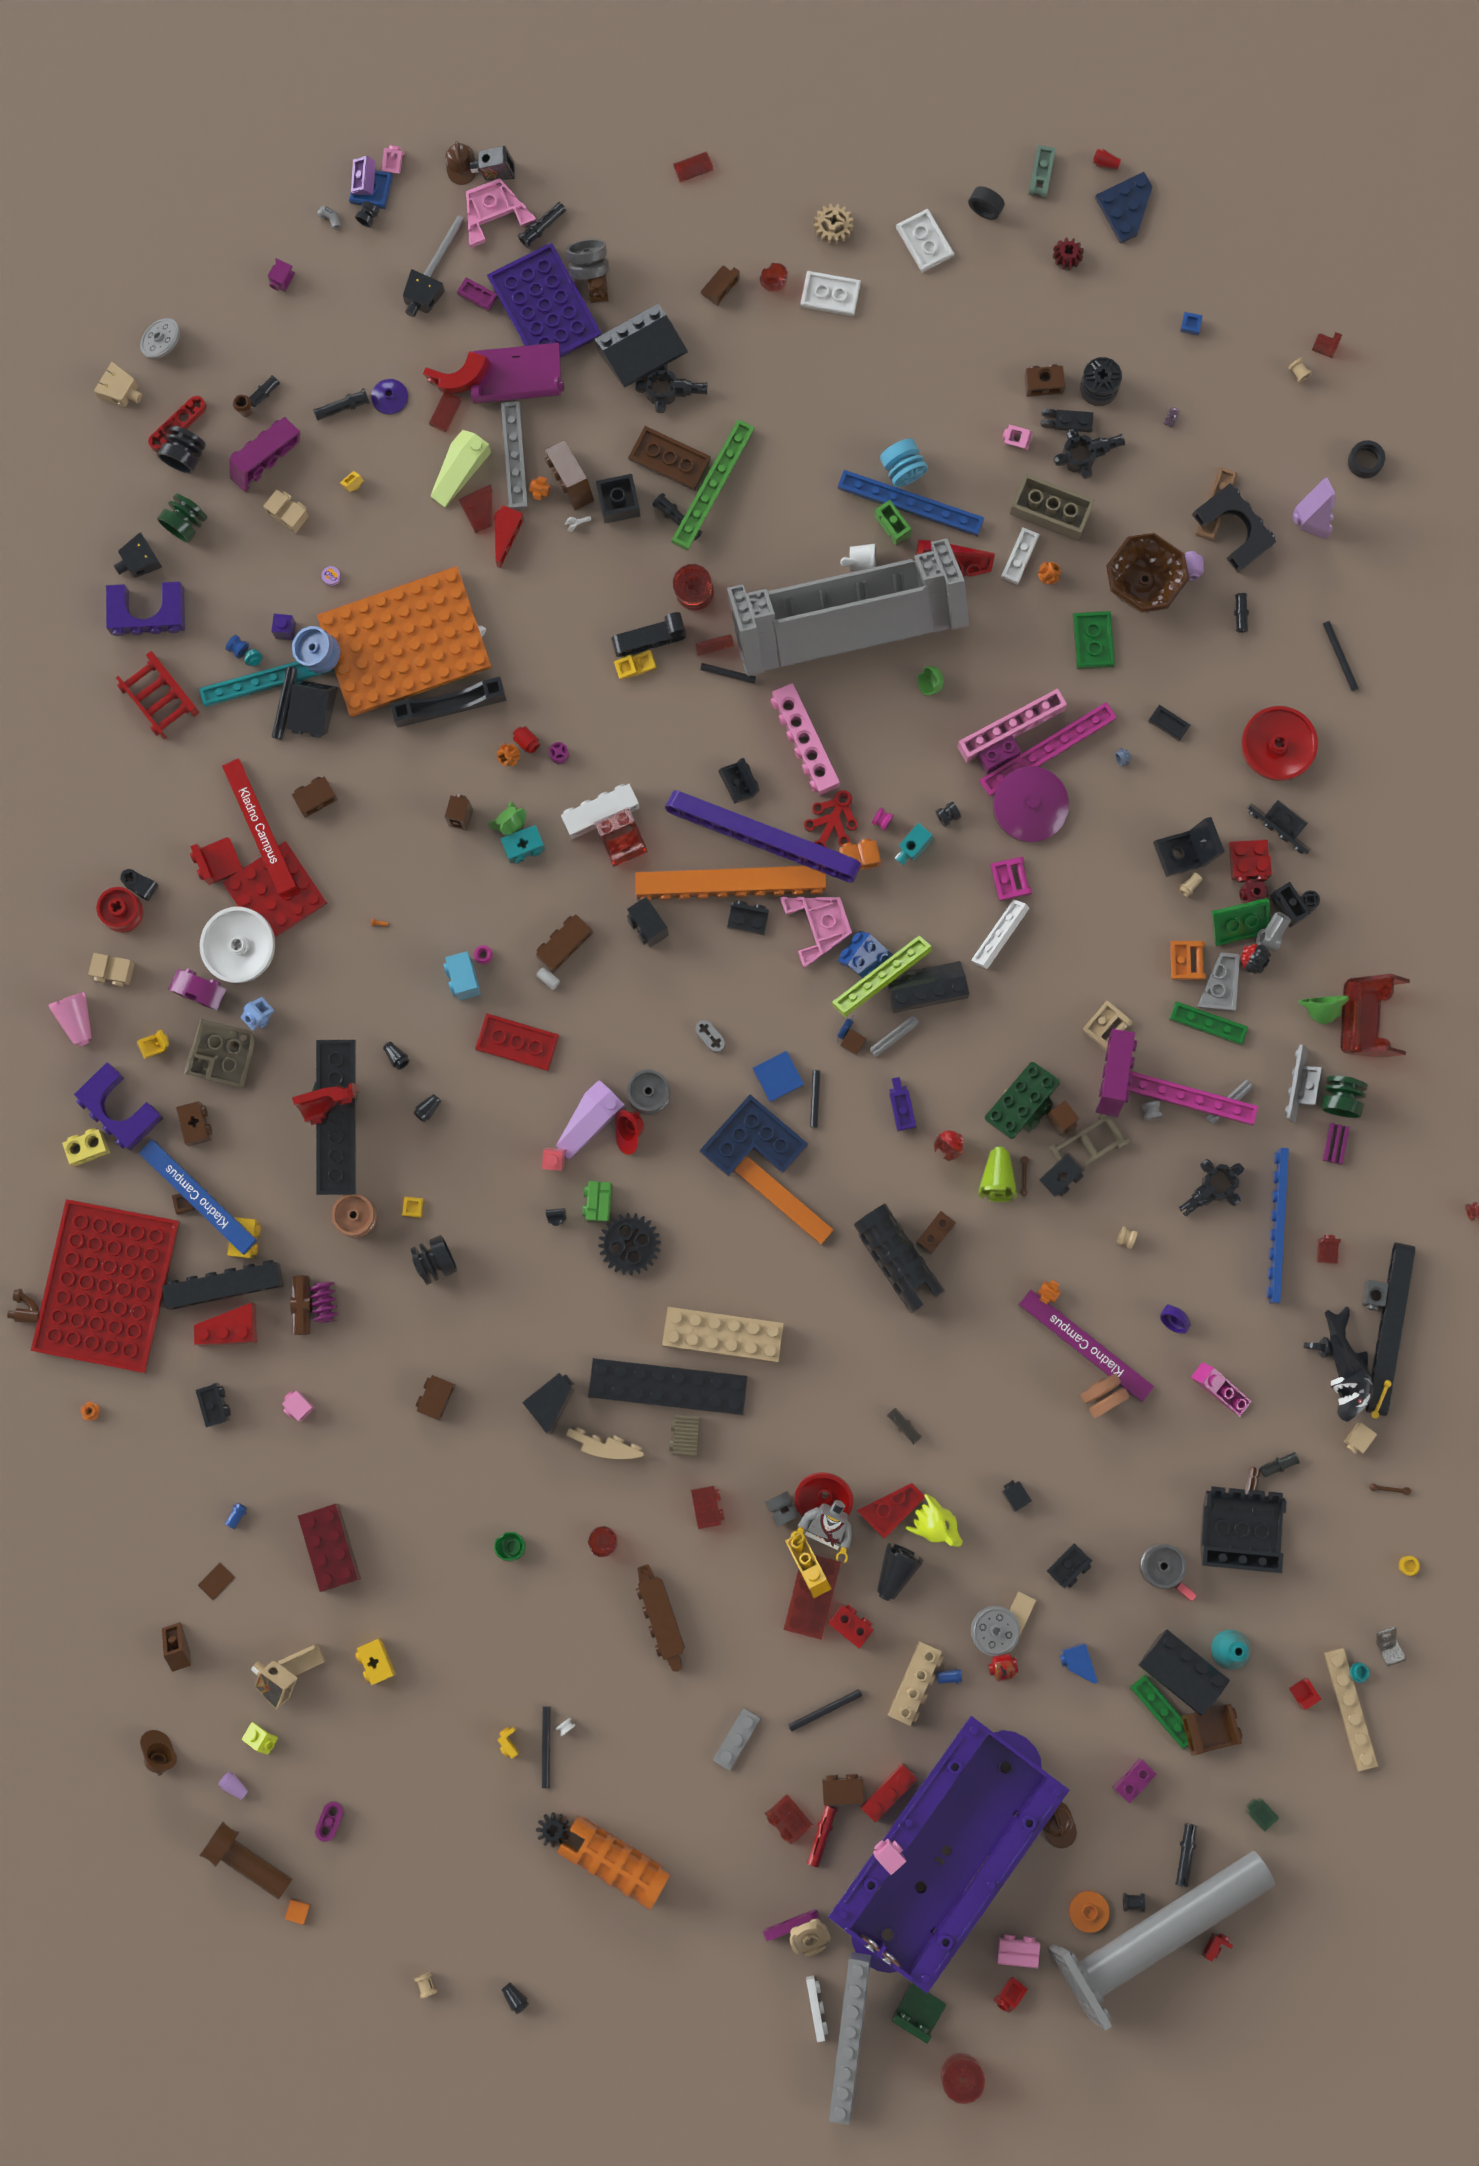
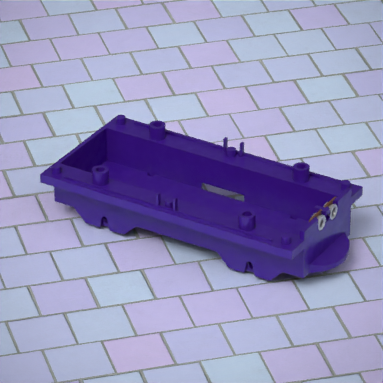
M970 1716L882 1839L883 1841L889 1839L892 1843L896 1841L903 1849L901 1853L905 1856L906 1862L890 1875L873 1853L828 1915V1918L851 1935L852 1945L856 1953L871 1955V1968L886 1973L898 1971L909 1981L928 1993L1070 1790L1042 1769L1040 1755L1036 1747L1026 1737L1013 1731L1001 1730L992 1732L974 1717ZM1002 1762L1010 1763L1011 1770L1008 1773L1000 1771ZM946 1845L951 1847V1852L948 1855L942 1853V1848ZM936 1856L944 1861L943 1865L935 1860ZM919 1881L925 1882V1889L921 1892L915 1890V1885ZM884 1929H891L893 1931L892 1939H883L882 1932Z

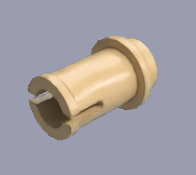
M1193 872L1190 878L1180 885L1179 891L1186 897L1193 895V890L1203 881L1202 877Z

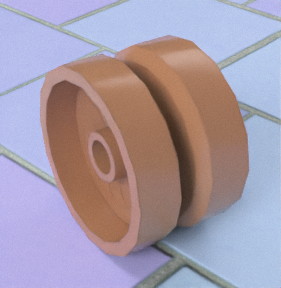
M360 1194L343 1195L335 1202L331 1213L332 1222L337 1230L351 1238H361L371 1233L376 1226L378 1218L376 1208L372 1202ZM356 1212V1218L352 1219V1217L354 1216L353 1213Z
M1116 1373L1106 1379L1099 1380L1089 1386L1090 1389L1079 1395L1084 1404H1088L1095 1399L1097 1400V1403L1089 1408L1093 1419L1130 1398L1125 1388L1115 1392L1112 1391L1121 1383Z

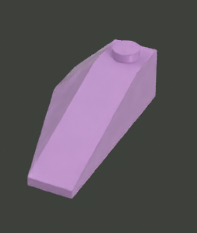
M1327 477L1296 506L1292 515L1294 523L1299 526L1300 530L1325 539L1330 536L1333 529L1330 521L1334 517L1331 509L1335 505V492Z
M600 1080L597 1081L584 1094L556 1147L566 1149L565 1156L570 1160L615 1118L617 1112L624 1110L625 1105Z

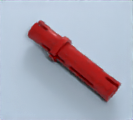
M825 1805L821 1821L817 1824V1834L807 1864L811 1866H820L829 1832L833 1830L832 1823L837 1808Z

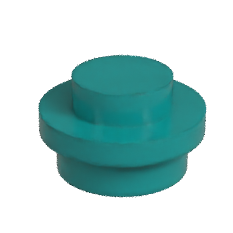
M251 649L244 655L245 664L248 666H257L263 659L261 652L257 649Z
M1354 1663L1350 1668V1676L1357 1683L1365 1682L1370 1675L1369 1668L1363 1663Z

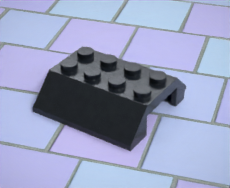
M1211 1486V1490L1206 1491L1203 1503L1200 1543L1202 1566L1282 1573V1522L1287 1501L1283 1498V1493L1268 1492V1496H1265V1491L1249 1490L1247 1495L1245 1494V1489L1229 1488L1228 1493H1226L1225 1487Z

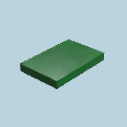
M1111 611L1073 613L1077 669L1114 667Z
M1268 898L1212 911L1215 945L1220 946L1257 937L1259 931L1266 929L1271 921Z

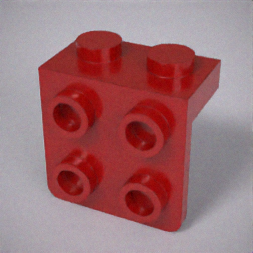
M228 837L202 848L198 844L190 846L192 853H190L191 859L194 864L197 863L199 866L197 873L201 881L204 880L208 885L228 878L243 869L232 841Z

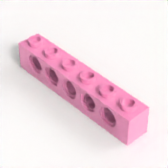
M791 683L773 691L772 699H770L774 709H778L780 713L778 715L782 726L785 725L788 730L786 735L788 740L793 742L796 747L794 748L796 757L798 759L801 758L803 762L801 766L806 776L809 775L811 779L809 783L812 791L817 792L818 796H821L839 788L840 782L794 684ZM786 704H791L794 708L788 711L783 707ZM797 720L801 722V725L794 727L791 723ZM806 737L809 739V742L803 744L799 739ZM815 754L817 758L815 760H809L807 758V755ZM822 770L825 775L818 777L815 775V772Z
M1057 688L958 742L957 748L965 762L968 763L976 759L979 752L1011 735L1015 738L1064 712L1067 703Z

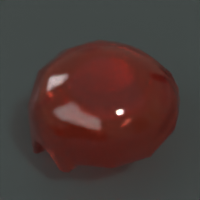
M771 263L769 268H763L759 277L761 286L770 292L783 289L788 280V271L781 263Z
M607 1526L596 1527L590 1533L588 1545L591 1553L598 1557H605L615 1551L618 1539L612 1528Z

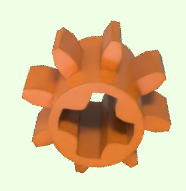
M541 476L536 480L532 479L529 487V493H533V499L540 501L544 497L548 498L551 490V484H548L547 478Z
M1045 561L1039 566L1038 577L1042 583L1048 585L1052 583L1054 585L1060 580L1061 569L1057 563H1047Z
M504 743L499 746L500 750L496 752L498 761L505 767L508 765L512 767L517 764V760L520 759L519 749L513 743L509 745Z
M1051 1280L1050 1283L1044 1281L1037 1292L1041 1295L1039 1300L1046 1305L1049 1301L1054 1303L1061 1293L1058 1289L1060 1284L1054 1280Z

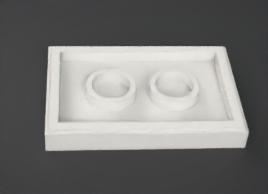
M928 209L896 224L898 233L922 273L954 257L953 250Z
M807 271L800 307L854 317L861 280Z

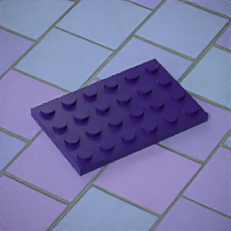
M552 243L487 274L488 280L524 346L560 343L561 358L595 341V338L602 335Z

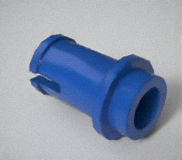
M238 1502L232 1506L233 1510L225 1521V1524L232 1529H236L242 1516L247 1514V1507Z
M957 1668L951 1671H937L938 1684L953 1682L958 1684V1682H962L961 1670H957Z

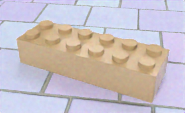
M668 1307L662 1346L778 1363L784 1323Z

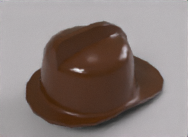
M455 141V144L449 147L445 156L447 174L452 182L464 185L473 180L475 173H472L470 169V162L475 161L474 153L469 146Z
M149 1730L142 1735L140 1746L144 1755L145 1766L149 1771L161 1776L163 1772L176 1765L177 1757L166 1734L158 1730Z
M1061 1802L1043 1828L1048 1842L1060 1849L1072 1845L1077 1835L1072 1814L1068 1806Z

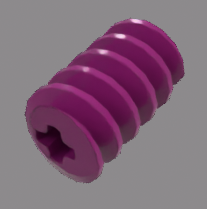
M335 1282L313 1284L316 1286L310 1288L311 1292L316 1293L311 1296V1299L317 1300L312 1303V1307L318 1308L313 1311V1314L318 1316L313 1319L315 1323L337 1321L333 1317L337 1316L338 1313L332 1312V1309L337 1308V1305L331 1304L332 1301L336 1300V1297L330 1296V1294L336 1292L334 1289H330V1286L334 1285Z

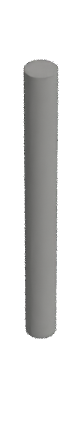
M457 216L424 275L432 276L464 221L462 216Z

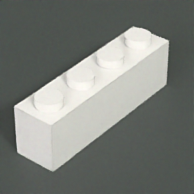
M630 784L618 785L610 793L603 792L597 796V799L592 801L586 800L575 809L573 807L566 809L561 818L571 840L639 809V803Z

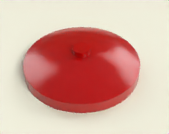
M1272 706L1259 711L1249 720L1242 734L1241 749L1246 763L1255 773L1269 780L1287 781L1300 776L1310 767L1317 754L1318 737L1313 724L1304 714L1290 707Z

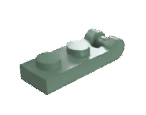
M1038 145L1028 195L1034 196V194L1041 195L1042 198H1046L1056 148ZM1036 183L1043 184V188L1035 187Z

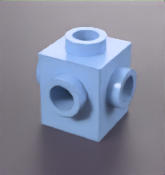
M260 997L245 1005L243 1008L244 1012L240 1018L252 1031L259 1027L262 1029L270 1022L269 1018L274 1009L263 997Z

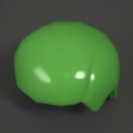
M936 666L924 667V671L918 674L920 691L923 695L927 696L939 693L944 684L942 671Z

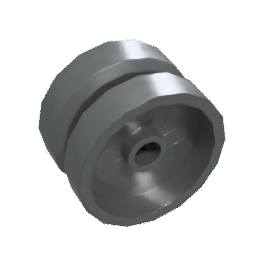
M598 239L581 240L572 243L566 248L568 260L571 262L569 264L571 277L575 279H592L603 276L610 270L608 258L605 257L607 249L604 241Z
M650 1069L639 1071L633 1075L628 1083L627 1093L629 1101L633 1108L641 1114H657L664 1110L669 1103L670 1089L668 1082L658 1071ZM648 1089H651L652 1093L647 1095Z
M1156 1544L1149 1547L1143 1553L1140 1559V1571L1148 1584L1158 1588H1171L1183 1580L1186 1573V1560L1178 1548L1171 1545ZM1161 1563H1166V1570L1161 1569Z

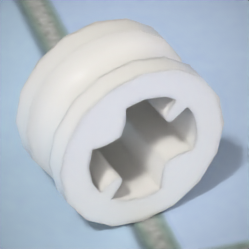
M569 1717L556 1730H560V1735L563 1736L575 1726V1723L572 1724Z

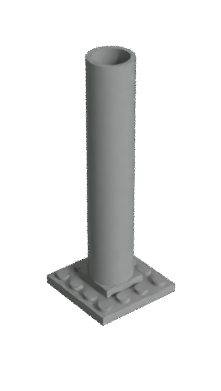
M1252 1851L1081 1961H1078L1073 1952L1071 1953L1069 1950L1063 1949L1062 1946L1059 1947L1053 1944L1048 1947V1950L1088 2019L1106 2031L1112 2027L1109 2021L1112 2018L1106 2008L1103 2009L1100 2006V2003L1104 2001L1103 1996L1272 1889L1276 1884L1264 1861L1255 1851Z

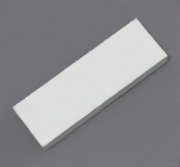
M1022 527L1001 579L1015 585L1019 584L1040 534Z

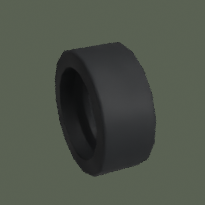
M983 186L976 187L968 200L970 208L977 215L988 220L997 219L1005 206L1003 198L997 192Z
M1371 440L1357 443L1352 448L1348 457V467L1351 472L1363 479L1376 476L1385 462L1383 448ZM1361 450H1368L1374 453L1377 457L1376 466L1372 469L1362 468L1356 461L1357 453Z

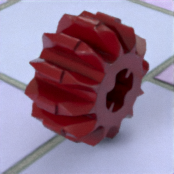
M1067 237L1064 239V242L1059 240L1053 248L1054 253L1052 257L1056 260L1055 264H1061L1062 270L1065 266L1069 270L1072 269V266L1077 268L1079 262L1083 260L1084 249L1080 248L1081 243H1075L1074 238L1069 241Z

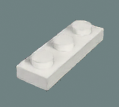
M813 1975L806 1977L817 2042L825 2041L828 2029L826 2022H822L821 2014L825 2013L823 2001H818L817 1993H821L819 1980L815 1981Z

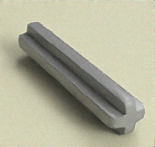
M911 1016L870 1048L871 1053L877 1057L916 1027L919 1023L916 1017Z
M1245 1080L1227 1098L1239 1101L1252 1089V1084ZM1211 1114L1206 1116V1119L1211 1124H1214L1220 1118Z

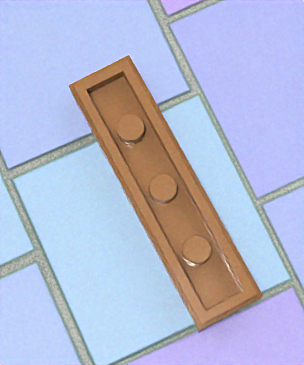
M1220 467L1209 499L1229 483L1233 486L1237 472ZM1222 516L1218 517L1204 529L1199 525L1195 536L1214 541Z

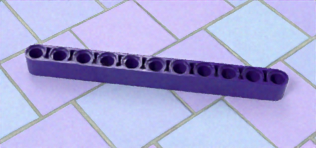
M677 790L672 792L665 806V810L672 815L845 882L853 883L862 866L858 860Z

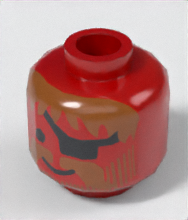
M1009 1653L993 1656L992 1663L988 1664L990 1676H995L998 1682L1014 1679L1016 1673H1018L1016 1657L1012 1658Z

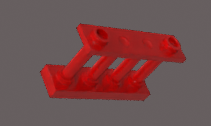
M150 651L146 654L149 661L145 667L125 682L119 676L115 678L119 682L117 686L123 694L127 692L152 724L150 729L156 736L161 735L165 739L167 737L162 732L164 728L184 713L188 714L190 712L195 717L200 712L155 654ZM152 670L153 672L157 670L160 673L158 679L134 696L129 687ZM163 684L164 686L168 684L171 687L170 693L145 710L140 702ZM174 698L175 700L179 698L182 701L181 707L156 724L151 716Z

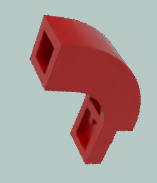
M469 351L465 364L457 372L445 374L425 367L423 375L428 379L427 382L437 385L441 392L449 394L462 393L470 390L472 385H477L483 379L490 361L486 356Z

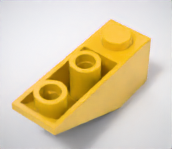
M797 1534L794 1539L789 1538L785 1542L813 1598H816L831 1590V1587L805 1536L801 1543H797L800 1539V1534Z

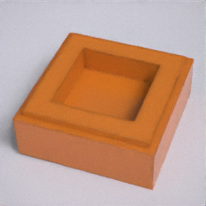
M291 1899L285 1919L304 1925L311 1904Z

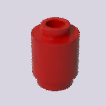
M520 726L513 732V740L525 752L532 754L539 748V739L526 726Z

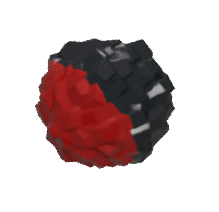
M1253 944L1245 946L1240 956L1242 966L1249 973L1261 974L1264 971L1263 969L1267 967L1270 961L1268 957H1271V954L1265 945Z

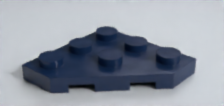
M1145 172L1131 177L1095 196L1097 203L1120 243L1132 239L1138 234L1153 187Z

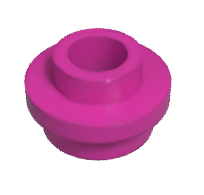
M479 946L474 951V959L479 964H488L493 958L492 950L488 946ZM485 952L487 956L486 958H481L480 954Z

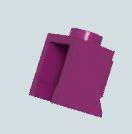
M275 258L276 264L272 266L267 275L270 281L269 286L274 290L278 291L280 289L285 292L295 272L291 270L292 265Z

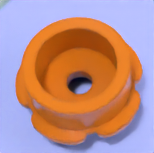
M87 1402L81 1407L80 1412L84 1420L90 1421L98 1418L100 1408L94 1402Z

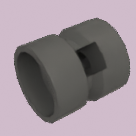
M788 1491L765 1502L769 1512L774 1513L772 1518L777 1527L799 1516L796 1507L791 1506L792 1499ZM783 1507L785 1508L786 1512L784 1514H782V1512L780 1511V1509Z

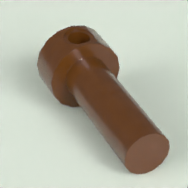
M223 1821L199 1856L209 1860L215 1867L220 1861L224 1862L279 1900L291 1883L292 1878L235 1840L239 1832L228 1827Z

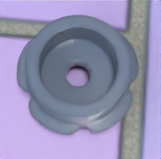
M1119 748V751L1115 752L1116 761L1120 766L1129 765L1131 755L1128 750Z

